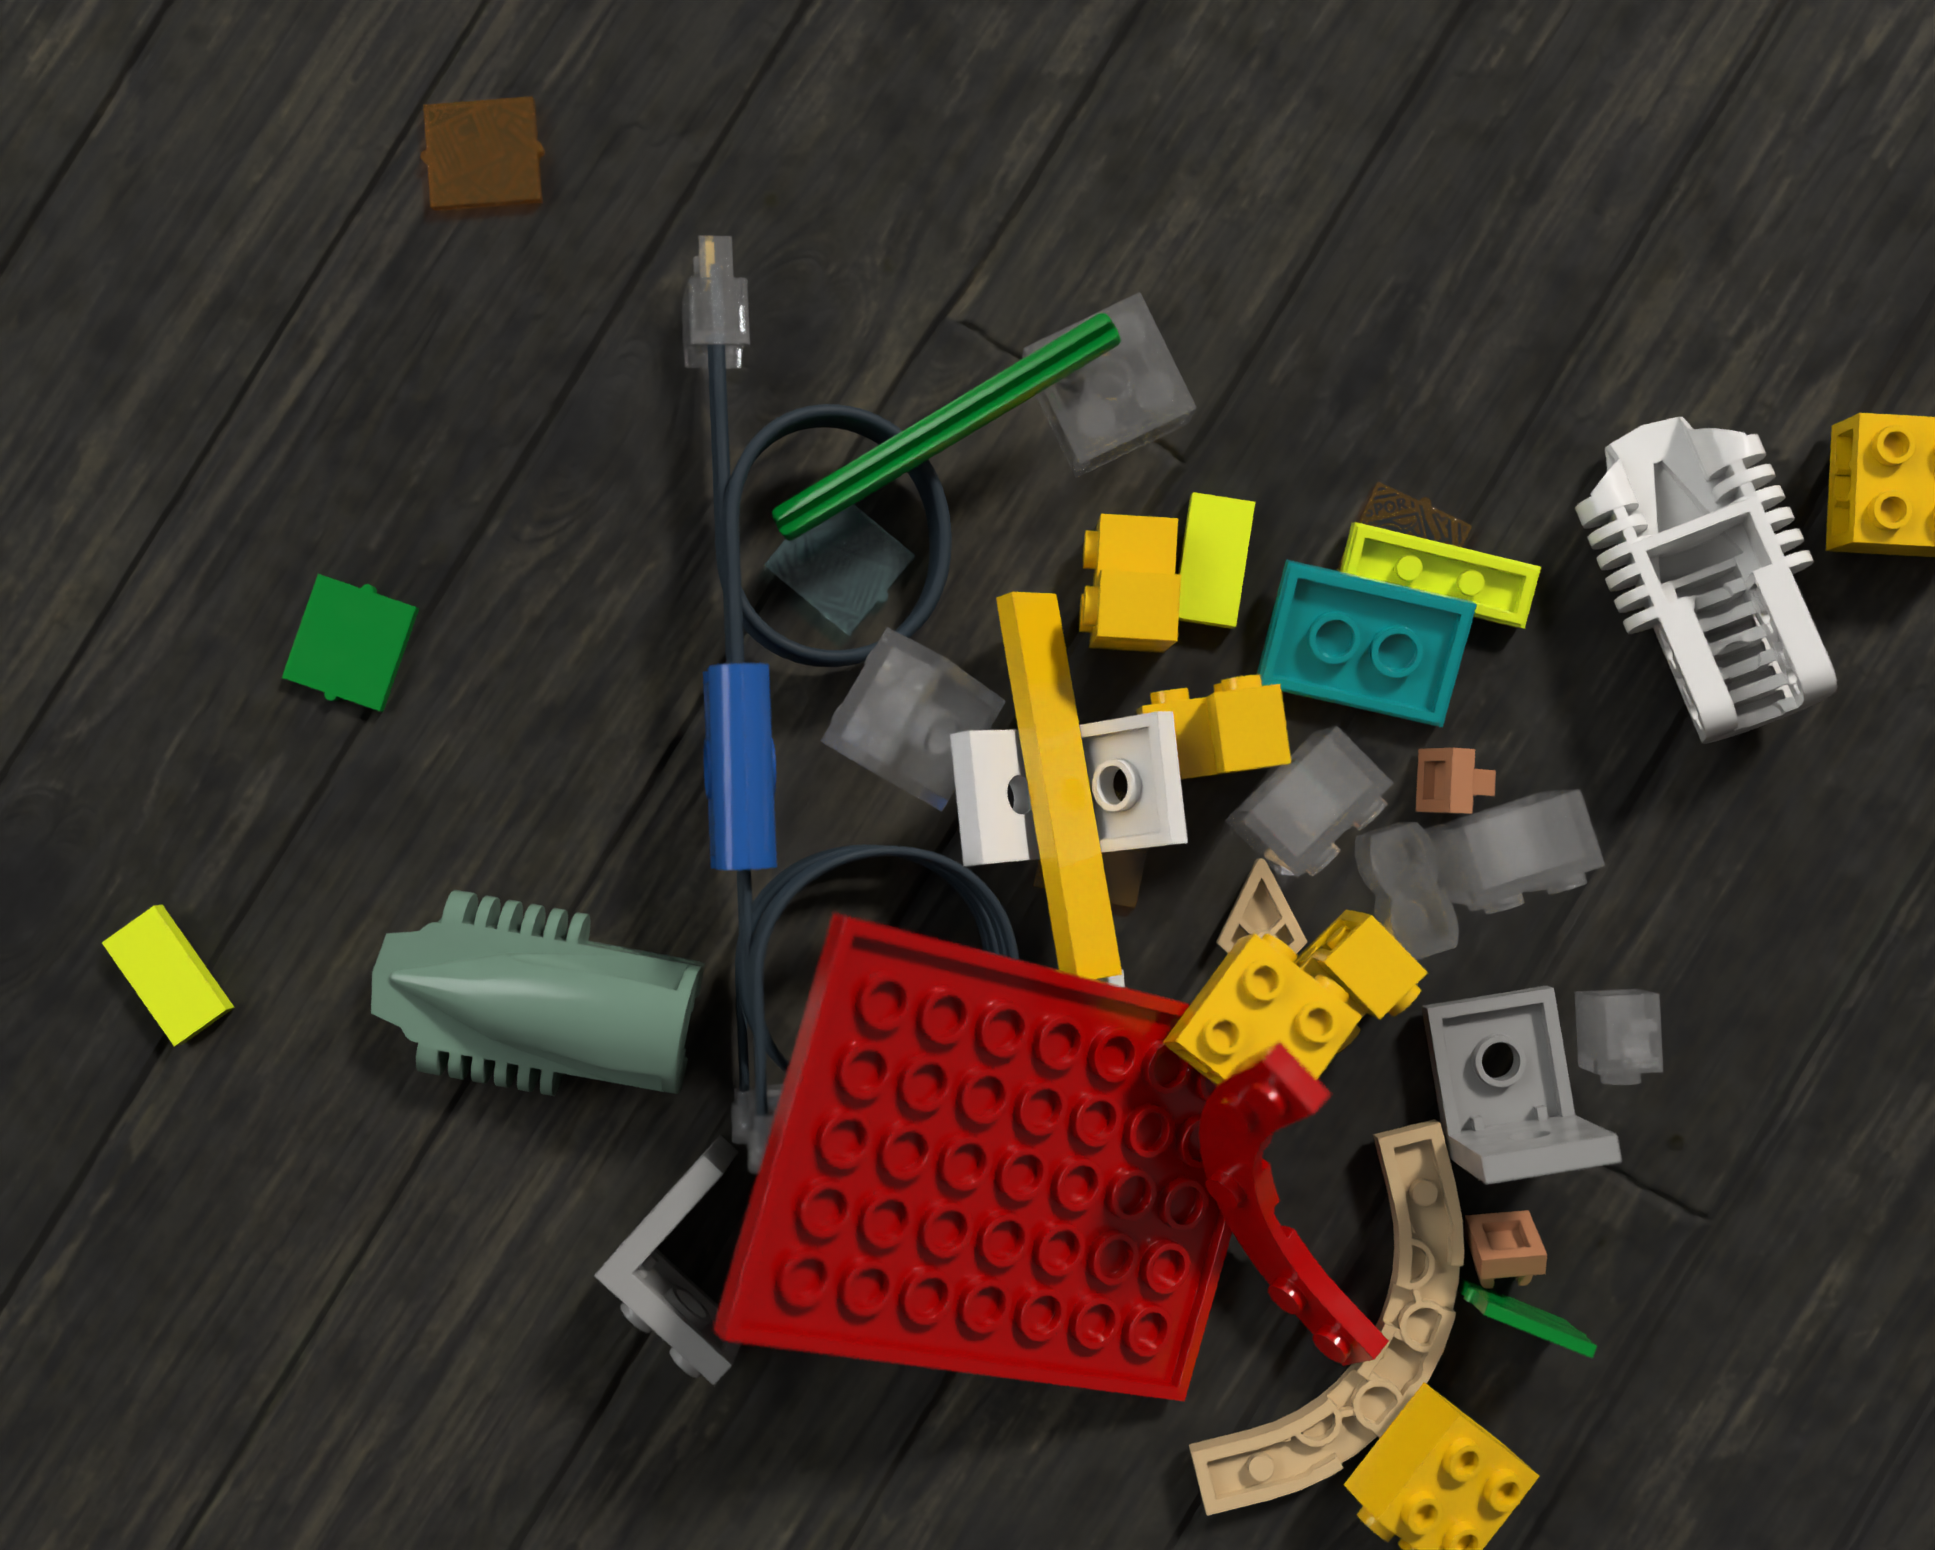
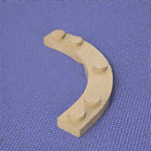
M1435 1119L1373 1134L1389 1196L1394 1229L1392 1276L1386 1301L1375 1326L1389 1342L1375 1360L1351 1364L1334 1384L1299 1410L1274 1422L1249 1430L1189 1444L1207 1516L1300 1491L1334 1475L1343 1469V1462L1359 1453L1377 1436L1380 1439L1423 1382L1428 1383L1444 1352L1455 1320L1456 1312L1453 1310L1459 1284L1460 1266H1463L1464 1263L1463 1220L1456 1182L1441 1123Z

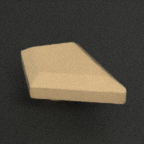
M1256 859L1216 941L1227 954L1239 938L1256 933L1261 938L1265 933L1270 934L1288 945L1296 954L1307 943L1265 859Z

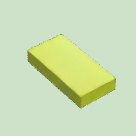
M1192 492L1190 495L1178 574H1181L1180 621L1231 629L1236 627L1255 502Z
M163 905L152 906L102 942L174 1047L186 1043L235 1008Z

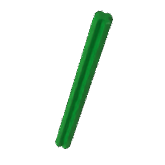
M1098 313L775 507L772 511V518L776 527L787 541L795 540L1119 346L1121 338L1114 322L1107 314Z

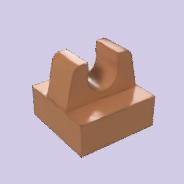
M1419 749L1416 812L1472 814L1473 796H1495L1496 771L1474 769L1475 749Z
M1529 1210L1465 1216L1464 1236L1483 1288H1493L1494 1278L1515 1277L1518 1286H1524L1531 1282L1533 1275L1546 1274L1547 1253Z

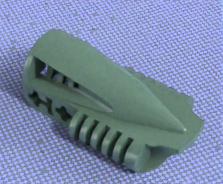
M453 890L450 893L442 918L438 922L427 924L419 931L386 934L372 972L371 1014L401 1027L405 1036L410 1041L418 1043L416 1054L417 1071L441 1076L448 1064L449 1077L463 1080L471 1067L472 1081L486 1084L494 1070L495 1086L509 1088L518 1069V1090L532 1092L542 1069L540 1092L543 1095L549 1096L556 1095L563 1074L679 1094L682 1091L688 1060L685 1057V1041L690 1014L694 1009L695 998L700 995L705 963L589 941L591 920L590 915L586 913L576 912L574 914L567 934L568 912L564 909L553 908L545 926L546 912L545 907L542 905H529L523 919V905L520 901H506L501 911L500 899L486 895L478 907V897L475 893Z

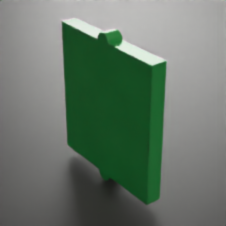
M318 574L282 678L325 692L324 696L329 701L335 702L343 698L384 712L420 608L377 594V589L372 585L365 584L359 588Z
M1461 1278L1457 1290L1464 1296V1300L1472 1303L1483 1315L1593 1358L1597 1345L1589 1340L1585 1333L1577 1330L1565 1319Z

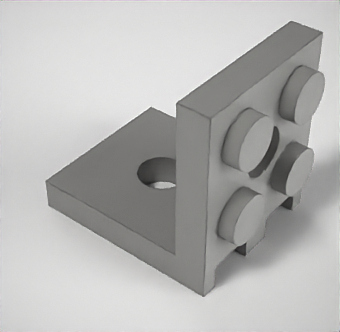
M1541 986L1422 1006L1441 1126L1449 1159L1485 1184L1622 1162L1617 1134L1575 1115L1553 987ZM1504 1042L1512 1050L1513 1065L1505 1075L1496 1078L1489 1077L1482 1066L1483 1054L1490 1045Z
M721 1135L709 1146L595 1274V1277L623 1302L621 1310L634 1326L646 1333L654 1330L672 1347L670 1355L682 1370L695 1378H699L702 1374L713 1385L732 1366L742 1342L723 1340L713 1330L720 1306L656 1247L720 1178L739 1151Z

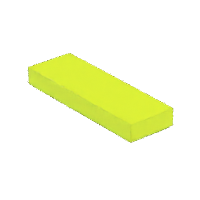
M1357 522L1351 524L1340 567V572L1473 601L1477 604L1474 618L1525 629L1541 570L1540 566Z

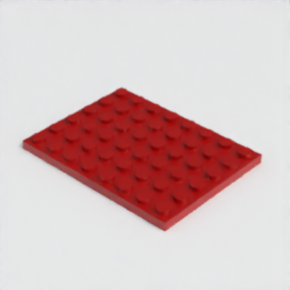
M833 913L713 1330L723 1340L1185 1402L1232 1235V1230L1226 1222L1216 1200L1206 1188L1205 1183L1208 1179L1200 1152L1199 1128L1201 1114L1208 1097L1217 1085L1163 1044L1165 1038L1191 1004Z

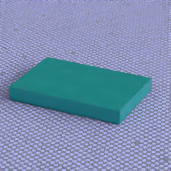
M1286 560L1257 675H1261L1262 686L1280 684L1281 691L1443 727L1477 604L1469 600Z

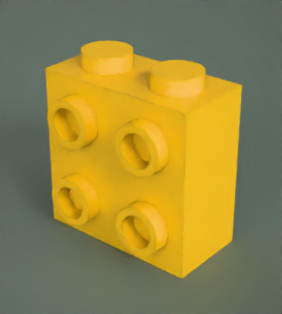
M1858 413L1832 425L1826 551L1935 557V417Z
M1256 933L1239 938L1165 1038L1163 1044L1217 1086L1235 1066L1278 1041H1281L1301 1064L1318 1079L1362 1016L1347 1005L1350 996L1342 987L1323 975L1318 974L1314 979L1294 964L1298 956L1288 945L1270 934L1265 933L1261 938Z
M1423 1382L1344 1483V1486L1363 1505L1357 1513L1360 1520L1386 1542H1389L1395 1534L1401 1539L1397 1544L1402 1550H1483L1540 1476L1504 1443Z

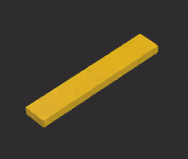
M1010 592L997 597L996 600L1058 967L1061 971L1092 979L1122 975L1057 594Z

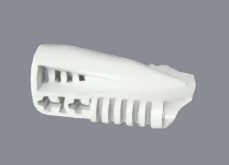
M1675 417L1642 425L1610 443L1605 448L1607 473L1590 494L1591 497L1579 503L1575 509L1584 529L1606 524L1587 537L1592 549H1601L1618 543V545L1606 550L1596 558L1601 570H1610L1627 564L1626 567L1614 572L1605 579L1607 586L1611 592L1636 586V588L1617 597L1614 600L1619 613L1645 607V610L1627 618L1623 624L1628 634L1654 628L1701 742L1703 744L1716 742L1750 731L1804 710L1834 694L1837 690L1834 669L1792 575L1807 568L1814 561L1809 550L1787 556L1783 554L1804 542L1799 528L1774 534L1775 531L1790 524L1795 518L1790 507H1783L1765 513V510L1785 499L1780 485L1755 491L1776 477L1771 464H1763L1747 469L1766 456L1758 434L1746 435L1743 432L1717 428L1693 429L1683 417Z

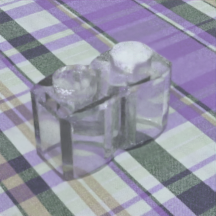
M1398 822L1357 835L1355 842L1356 863L1363 881L1376 895L1375 919L1415 960L1456 948L1459 938L1457 916L1447 895L1436 885L1438 879L1437 855L1424 829L1416 822Z

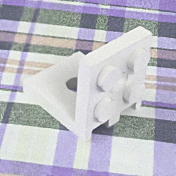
M1173 711L1151 712L1079 725L1101 853L1188 843ZM973 730L950 734L964 866L1039 860L1040 855L1019 731ZM1119 769L1124 772L1128 782L1127 794L1122 801L1117 798L1113 788L1114 776ZM1008 785L1011 786L1014 794L1013 809L1008 801Z

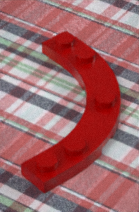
M1278 1041L1235 1066L1215 1088L1205 1103L1201 1114L1199 1139L1201 1157L1208 1179L1205 1183L1206 1188L1216 1200L1239 1244L1257 1270L1269 1283L1268 1293L1271 1299L1281 1309L1296 1315L1314 1334L1312 1338L1316 1347L1329 1359L1341 1363L1343 1366L1375 1360L1389 1340L1327 1275L1303 1243L1296 1230L1288 1226H1282L1274 1214V1207L1280 1202L1273 1181L1270 1163L1262 1159L1263 1151L1271 1143L1274 1132L1314 1114L1330 1096V1093L1281 1041Z

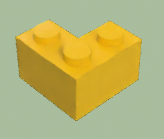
M1101 514L1097 522L1096 531L1085 530L1083 569H1094L1093 586H1085L1084 594H1081L1079 632H1090L1089 648L1165 653L1177 642L1181 574H1175L1178 518Z
M1261 675L1223 679L1221 683L1213 685V694L1203 698L1190 699L1188 688L1150 693L1151 705H1144L1137 709V715L1173 711L1180 779L1270 768L1291 763L1281 685L1262 686Z
M1348 909L1325 929L1294 962L1312 978L1315 979L1318 974L1323 975L1342 987L1350 996L1347 1005L1362 1017L1367 1013L1378 1019H1381L1387 1012L1394 1017L1411 1005L1421 992V989L1416 984L1428 973L1371 914ZM1357 1025L1336 1054L1344 1050L1358 1036L1361 1029Z

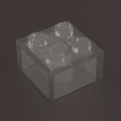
M1140 292L1023 348L1022 359L1098 313L1107 314L1114 322L1120 334L1121 342L1119 346L1036 395L1076 478L1189 424L1197 409Z
M887 627L876 647L867 656L865 665L844 702L835 711L832 722L821 742L942 812L956 788L950 734L973 730H990L1006 701L944 656Z
M1338 726L1314 732L1290 755V764L1279 766L1225 820L1262 859L1266 860L1267 864L1277 874L1299 877L1308 872L1311 876L1316 875L1339 853L1340 848L1334 842L1352 826L1361 830L1387 805V802L1381 795L1393 782Z
M1580 789L1539 792L1423 830L1445 901L1467 905L1469 911L1484 909L1485 914H1492L1517 907L1524 903L1522 892L1528 890L1534 892L1547 889L1548 894L1567 891L1587 883L1584 872L1605 866Z

